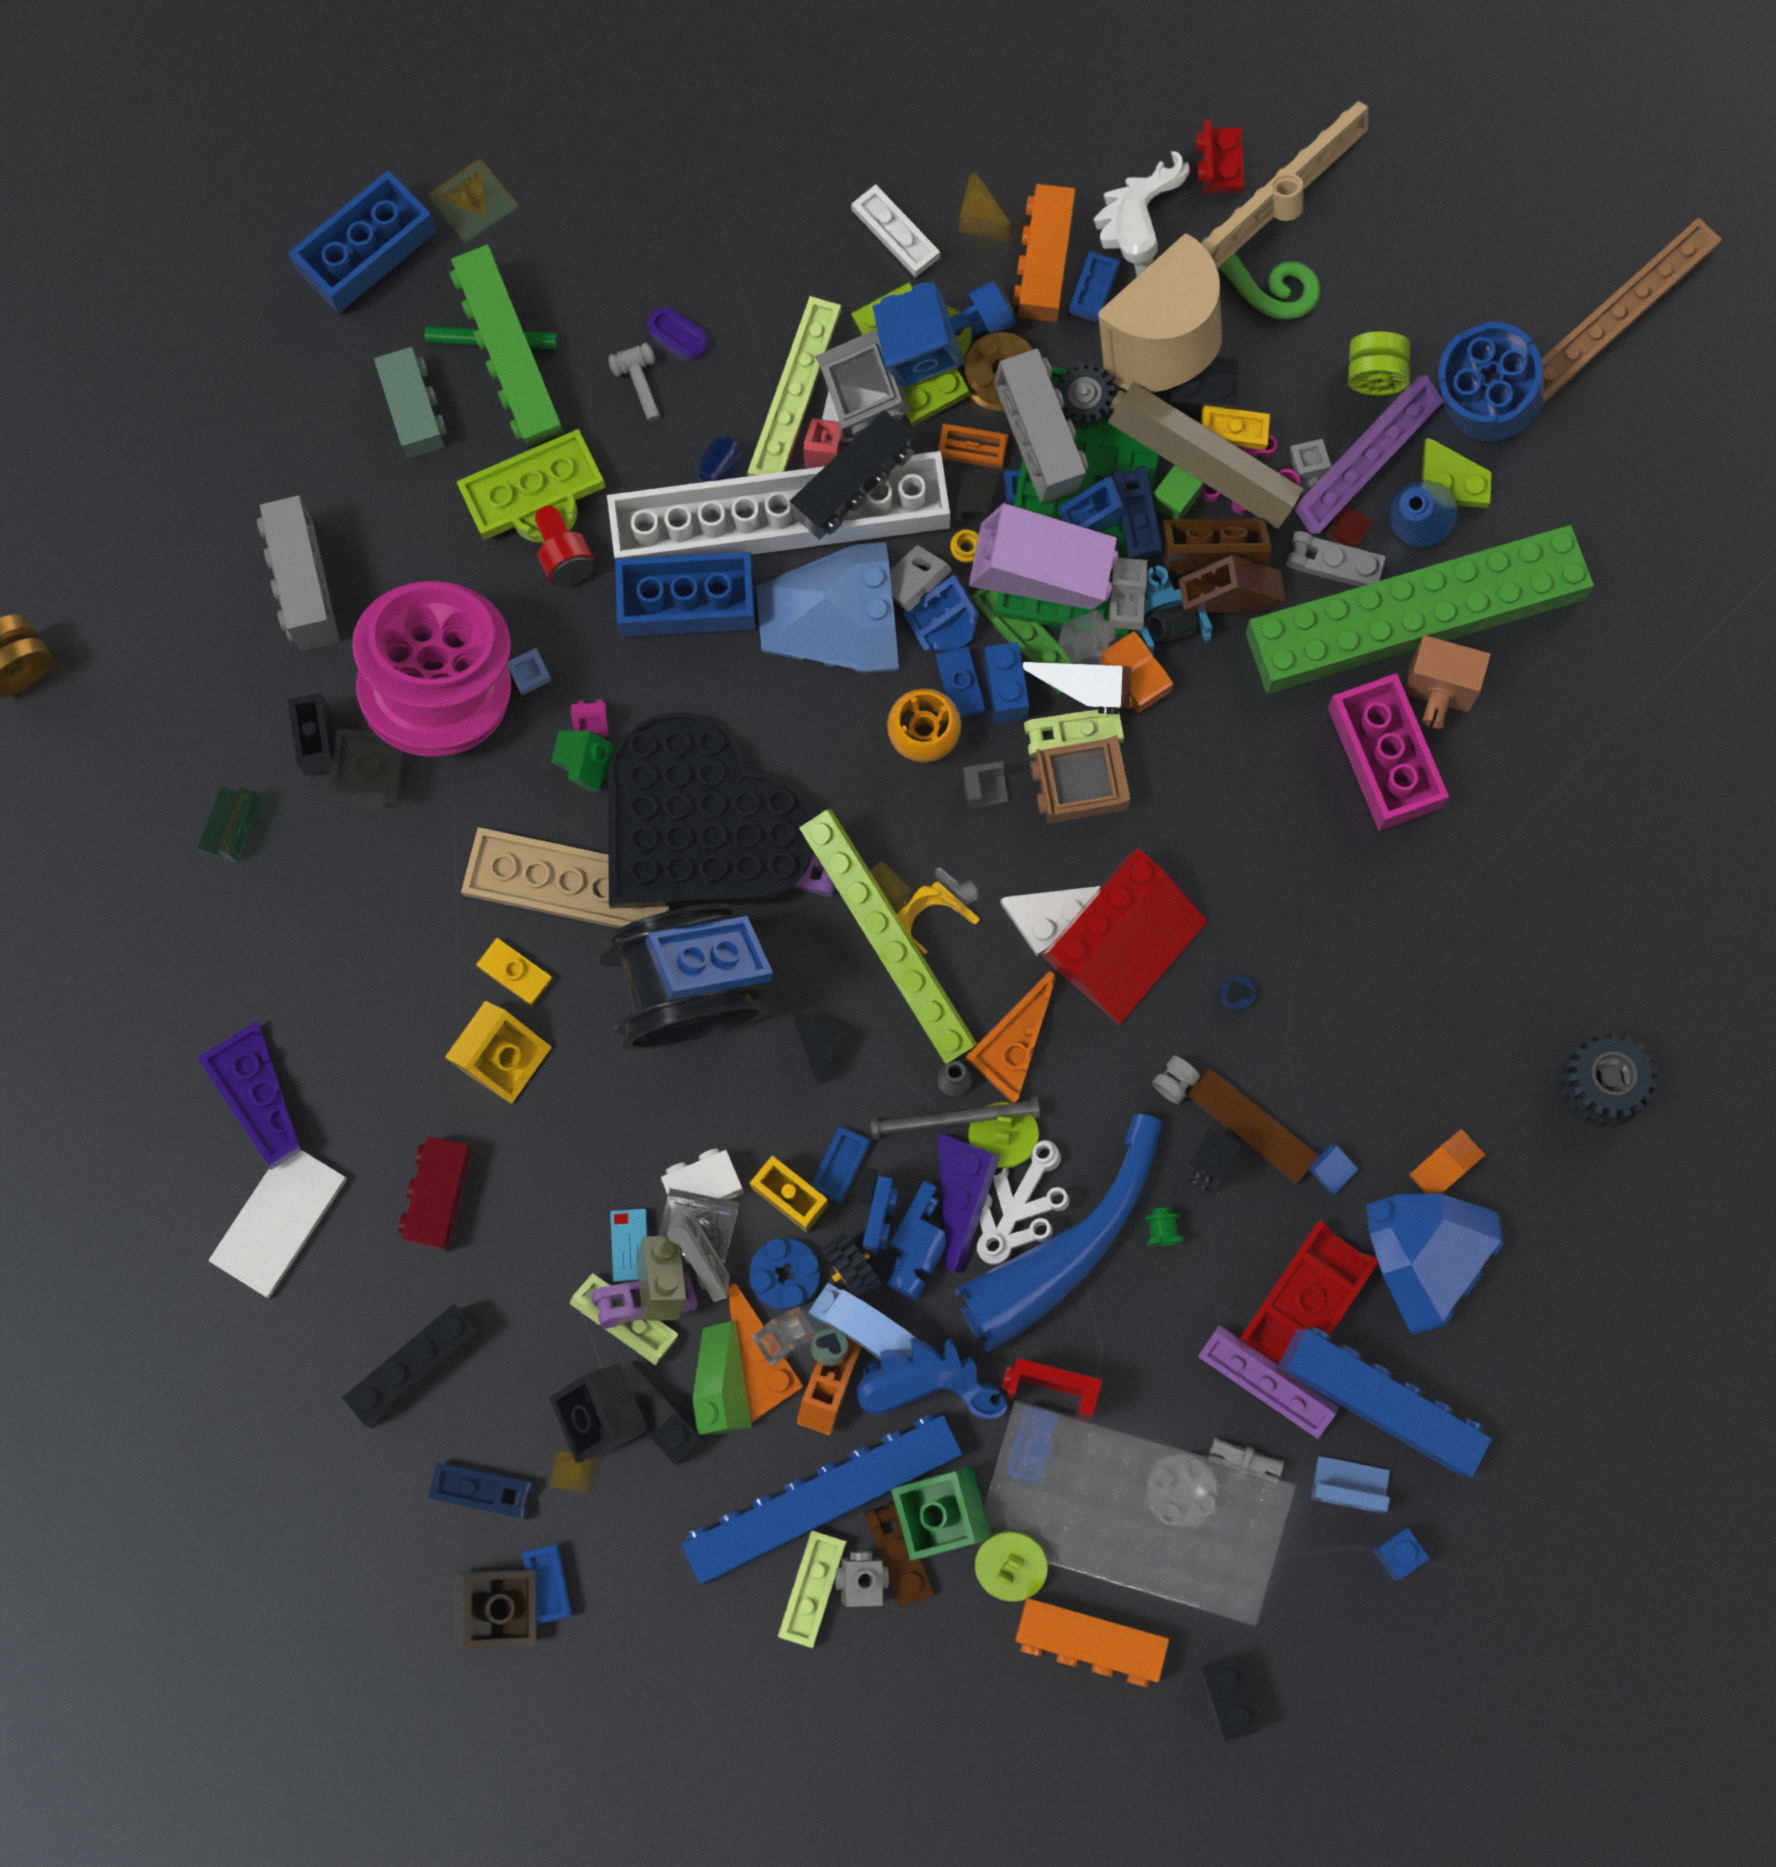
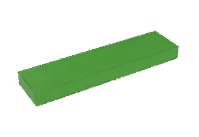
M979 588L969 596L975 607L1009 643H1019L1020 654L1027 662L1078 664L1041 624L994 616L998 592ZM1050 685L1059 695L1062 693V691Z

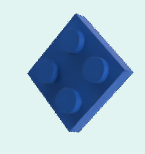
M878 1176L863 1242V1251H866L869 1256L878 1258L880 1249H887L891 1229L890 1224H886L887 1215L894 1216L898 1200V1190L893 1189L892 1178Z

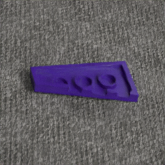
M258 1021L197 1057L201 1066L270 1170L301 1152Z

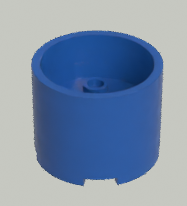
M1485 322V324L1473 327L1462 334L1459 333L1446 347L1439 365V384L1446 412L1452 423L1460 431L1478 440L1501 441L1514 437L1529 427L1537 417L1543 404L1544 378L1539 352L1532 339L1526 333L1510 324ZM1492 373H1497L1498 380L1492 379L1490 383H1486L1485 376L1490 377Z

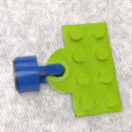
M991 281L968 293L967 296L971 307L962 312L947 306L964 363L967 353L973 344V339L985 333L988 335L1004 332L1015 326V321H1017L1015 313L998 282L994 283V281ZM910 283L851 313L862 335L873 330L877 331L872 306L881 303V300L889 295H901L912 291ZM872 351V354L880 367L875 351ZM957 368L903 388L911 412L906 413V416L912 427L971 396Z

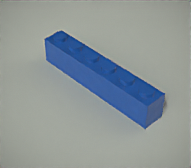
M1311 1327L1310 1330H1296L1277 1366L1278 1369L1455 1474L1473 1477L1492 1440L1481 1433L1483 1430L1481 1425L1468 1418H1463L1462 1421L1451 1415L1453 1411L1451 1407L1438 1400H1433L1432 1403L1421 1397L1422 1391L1408 1382L1403 1381L1400 1385L1390 1379L1392 1373L1384 1367L1372 1363L1371 1367L1359 1360L1361 1354L1345 1345H1342L1340 1348L1328 1342L1330 1336L1315 1327Z

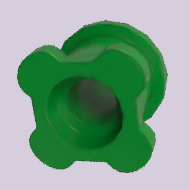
M1173 1208L1152 1209V1215L1145 1217V1221L1149 1222L1150 1238L1148 1239L1149 1241H1146L1147 1247L1181 1245L1184 1242V1237L1178 1234L1177 1220L1181 1216L1180 1214H1173Z

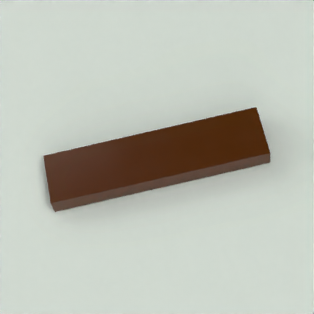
M1210 1068L1187 1094L1190 1100L1295 1185L1298 1184L1309 1170L1308 1168L1319 1157Z

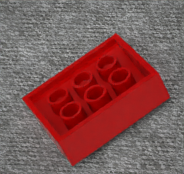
M1138 848L1127 855L1041 957L1114 1022L1120 1025L1208 921L1170 877Z

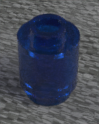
M727 436L723 439L716 437L697 462L696 475L703 482L727 479L742 459V454L739 452L741 449L739 444Z

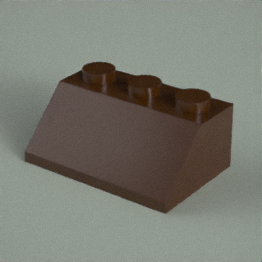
M1264 518L1163 520L1162 560L1167 571L1183 574L1190 570H1200L1231 555L1267 566L1271 554V542Z

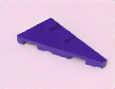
M939 1133L938 1148L947 1269L962 1273L1000 1155L952 1136Z

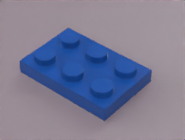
M748 916L648 933L645 941L670 1000L770 982L773 974Z

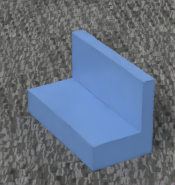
M1318 1456L1311 1499L1380 1514L1386 1513L1390 1498L1386 1497L1390 1470Z

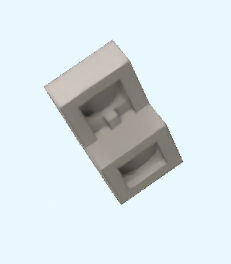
M1323 439L1290 446L1293 468L1300 477V487L1304 489L1300 495L1301 499L1332 467Z
M1118 557L1112 569L1108 628L1142 631L1147 583V560Z

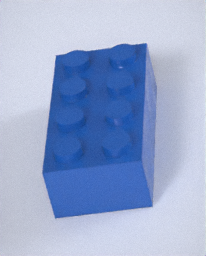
M387 170L288 253L296 271L339 314L432 237L437 230L431 213Z
M750 552L615 559L617 624L621 637L756 629L753 566Z

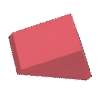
M812 418L803 448L805 468L826 466L841 452L844 431L841 429L839 421Z

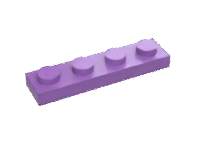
M1220 1325L1198 1355L1200 1359L1317 1439L1340 1408L1309 1386L1278 1369L1277 1364Z

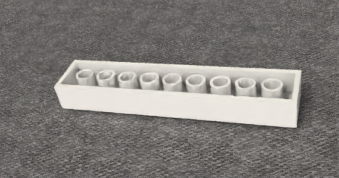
M941 451L914 454L903 466L897 465L890 472L889 479L879 489L874 487L866 495L865 502L855 512L850 510L842 518L843 522L840 527L831 535L826 533L820 540L791 515L789 501L825 466L607 495L614 558L626 559L750 552L753 555L949 529L950 509Z

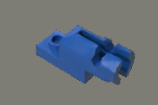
M923 1181L890 1243L891 1248L902 1255L901 1257H896L887 1285L913 1300L918 1299L925 1286L924 1282L915 1273L931 1275L945 1250V1232L922 1220L923 1216L931 1217L939 1202V1199L934 1197L936 1187L926 1181Z

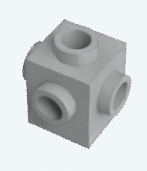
M853 1551L851 1552V1558H841V1567L835 1569L836 1590H841L842 1603L846 1607L883 1606V1589L888 1588L889 1575L888 1567L882 1566V1560L878 1557H873V1552ZM865 1574V1579L862 1582H858V1578Z

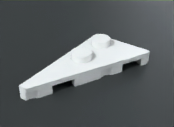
M1101 886L1004 897L1001 899L1000 904L1038 957L1045 952Z

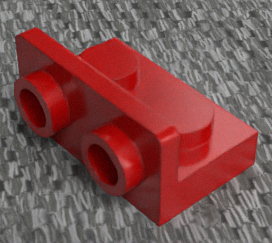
M1204 120L1202 131H1197L1196 150L1197 152H1202L1203 161H1198L1197 177L1198 181L1204 182V194L1243 193L1242 129L1211 128V120Z

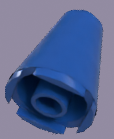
M1419 480L1407 484L1395 495L1391 503L1389 517L1395 534L1408 545L1423 548L1435 546L1444 540L1453 531L1458 514L1455 499L1446 487L1435 481ZM1419 505H1422L1420 509L1415 510Z

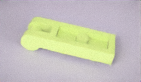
M1097 709L1031 719L1024 722L1025 733L1030 737L1031 744L1028 745L1030 757H1035L1036 749L1045 750L1103 740L1118 735L1119 743H1123L1124 740L1119 711L1118 714H1098ZM1052 730L1053 739L1044 740L1043 732Z

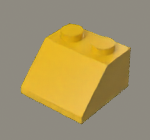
M485 1001L445 1058L468 1076L512 1104L552 1047L506 1010Z

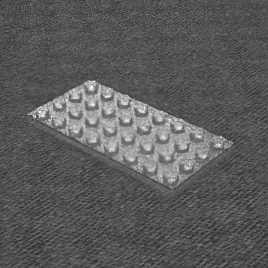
M1015 1400L984 1511L991 1536L1002 1531H1018L1027 1534L1041 1545L1046 1554L1048 1564L1256 1626L1296 1484Z

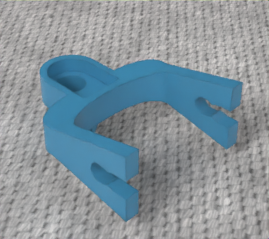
M1155 566L1156 571L1152 567L1147 571L1144 620L1157 609L1182 603L1180 589H1173L1168 571L1162 566ZM1154 580L1161 581V585L1159 586V583ZM1196 612L1198 617L1197 623L1204 642L1210 641L1212 625L1206 612ZM1143 623L1142 631L1137 630V633L1154 658L1153 650L1155 645L1145 623Z

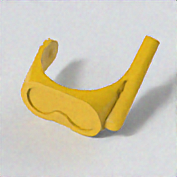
M934 882L931 887L928 885L922 886L915 893L912 900L897 914L911 938V928L916 916L925 908L933 905L948 906L960 913L973 925H976L980 920L977 915L940 882ZM912 938L920 953L925 956L928 951Z

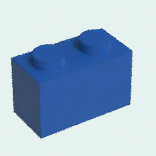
M1014 642L985 647L984 664L994 724L1028 719L1029 702L1019 643Z

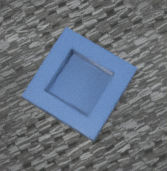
M536 648L507 663L508 670L521 695L552 681Z

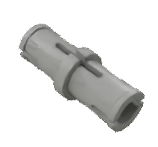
M1214 1438L1208 1456L1210 1461L1238 1469L1239 1474L1246 1475L1247 1472L1273 1481L1276 1484L1284 1465L1282 1460L1279 1461L1253 1452L1254 1448L1246 1446V1448H1242L1218 1438Z

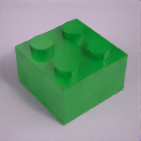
M972 1466L891 1489L910 1561L992 1538Z

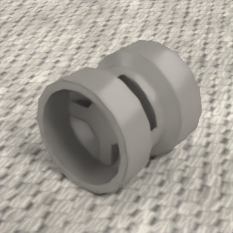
M1173 1055L1167 1063L1166 1071L1163 1074H1158L1152 1081V1085L1165 1098L1175 1104H1180L1185 1097L1186 1089L1189 1086H1194L1201 1076L1189 1063Z

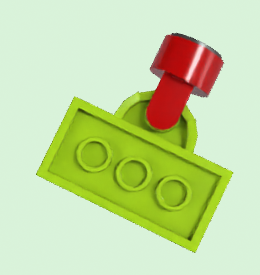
M579 429L457 481L460 492L483 540L514 527L525 539L531 542L544 543L540 547L537 556L549 582L556 586L574 585L584 580L592 572L595 566V559L584 536L578 532L569 531L575 524L578 513L575 500L601 490L606 486Z

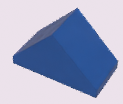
M1106 477L1059 507L1064 522L1093 531L1118 525L1123 510V505L1112 477Z

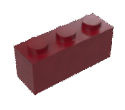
M426 1136L425 1144L419 1145L415 1158V1165H419L416 1179L412 1178L407 1189V1199L410 1200L408 1212L402 1213L398 1225V1233L402 1234L401 1240L406 1244L448 1253L473 1151L467 1144Z

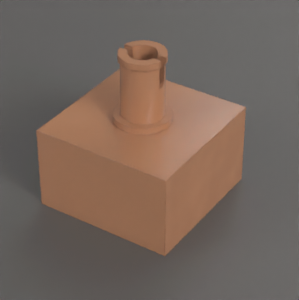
M1423 635L1412 658L1404 691L1407 696L1428 701L1424 717L1422 718V723L1425 726H1430V722H1432L1435 714L1432 728H1443L1448 707L1469 712L1481 691L1490 653Z

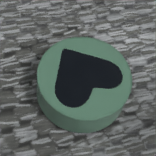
M831 1328L822 1329L812 1339L811 1354L820 1364L827 1366L837 1365L846 1356L848 1348L847 1339L838 1330Z

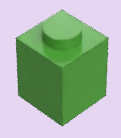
M1174 465L1152 494L1154 510L1168 519H1182L1200 496L1203 482Z

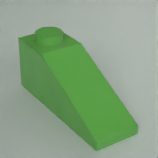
M736 1321L702 1328L693 1392V1406L698 1435L726 1434L752 1428Z

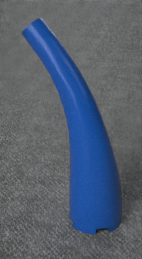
M1133 1114L1124 1141V1146L1128 1150L1121 1169L1104 1199L1086 1220L955 1288L956 1297L959 1298L964 1295L967 1305L960 1309L977 1340L984 1336L987 1339L986 1344L983 1345L985 1351L990 1352L1013 1340L1041 1320L1087 1277L1105 1255L1127 1222L1144 1187L1163 1126L1161 1120L1145 1114Z

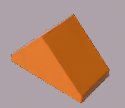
M1460 1129L1411 1172L1409 1176L1426 1194H1442L1482 1159L1485 1154Z

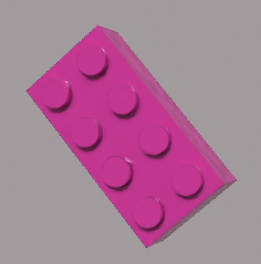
M1397 673L1333 695L1328 710L1378 830L1381 831L1442 809L1449 795Z

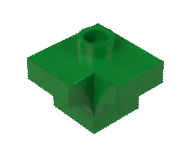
M559 731L551 763L567 771L569 774L568 779L588 791H599L602 780L608 781L609 763L616 746L592 731Z

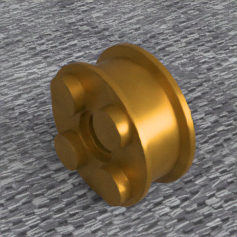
M1007 332L991 333L978 339L969 349L965 360L964 382L970 391L971 399L987 410L1005 412L994 385L996 375L992 371L998 368L1001 360L1033 350L1032 347L1021 337Z

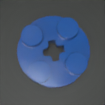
M790 1238L772 1239L756 1252L750 1264V1283L762 1303L773 1309L784 1311L804 1305L812 1299L819 1287L820 1270L818 1260L812 1250L798 1240ZM789 1265L791 1266V1273L795 1275L792 1281L786 1279L784 1284L779 1283V1275L775 1273L776 1269Z

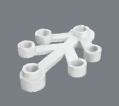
M1044 1140L1034 1146L1031 1156L1033 1162L1014 1197L1007 1177L1009 1168H1003L1000 1174L993 1176L992 1180L998 1194L1003 1217L996 1228L990 1210L992 1198L988 1193L979 1219L983 1234L977 1242L978 1255L984 1262L991 1265L1001 1264L1010 1257L1012 1249L1035 1241L1045 1242L1051 1238L1053 1228L1043 1218L1035 1219L1029 1229L1012 1234L1011 1232L1019 1221L1052 1210L1062 1211L1069 1205V1196L1060 1187L1049 1190L1046 1197L1028 1202L1044 1171H1052L1060 1163L1061 1154L1054 1143ZM1049 1149L1050 1154L1047 1158H1039L1038 1155L1041 1150ZM1055 1195H1064V1199L1060 1204L1052 1203ZM1038 1226H1047L1045 1234L1036 1235ZM999 1241L1000 1245L996 1251L988 1250L991 1242Z

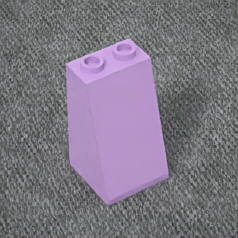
M1003 503L981 523L969 586L1093 610L1104 601H1107L1112 590V582L1109 581L1110 572L1118 558V551L1115 550L1117 538Z

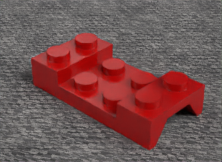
M1319 1220L1239 1339L1278 1365L1296 1330H1310L1311 1327H1315L1330 1336L1378 1264V1259L1356 1250L1334 1235L1327 1225Z

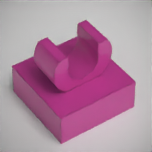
M601 699L596 700V703L584 704L582 700L578 701L577 704L571 705L573 731H592L600 737H609L606 704Z

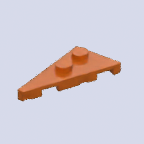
M1051 971L966 1056V1060L1012 1104L1018 1102L1056 980L1055 975Z
M736 1283L728 1287L731 1321H736L751 1423H753L804 1387Z

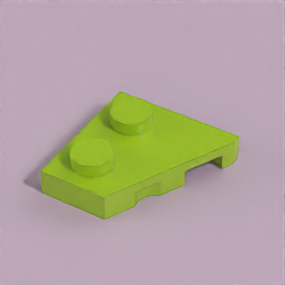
M1426 438L1423 452L1422 480L1435 481L1446 487L1453 495L1457 506L1488 508L1491 496V472L1442 444Z

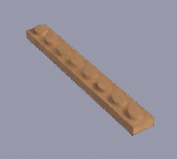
M1698 217L1541 359L1544 378L1543 404L1720 245L1722 238Z

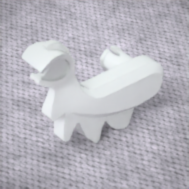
M1175 151L1171 152L1175 165L1173 168H1165L1163 162L1160 161L1152 176L1148 178H1127V187L1106 192L1104 198L1107 207L1103 208L1094 218L1096 228L1103 229L1100 234L1103 249L1120 248L1125 260L1134 263L1137 277L1154 262L1153 257L1158 251V243L1147 205L1160 192L1180 186L1190 172L1189 164L1187 162L1183 164L1182 157Z

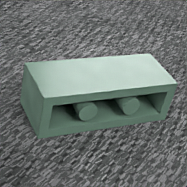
M409 347L374 358L406 458L409 459L444 448L441 436L447 434L442 416L434 415L432 406L438 405L432 385L426 387L423 377L429 376L423 357L416 358L413 348Z

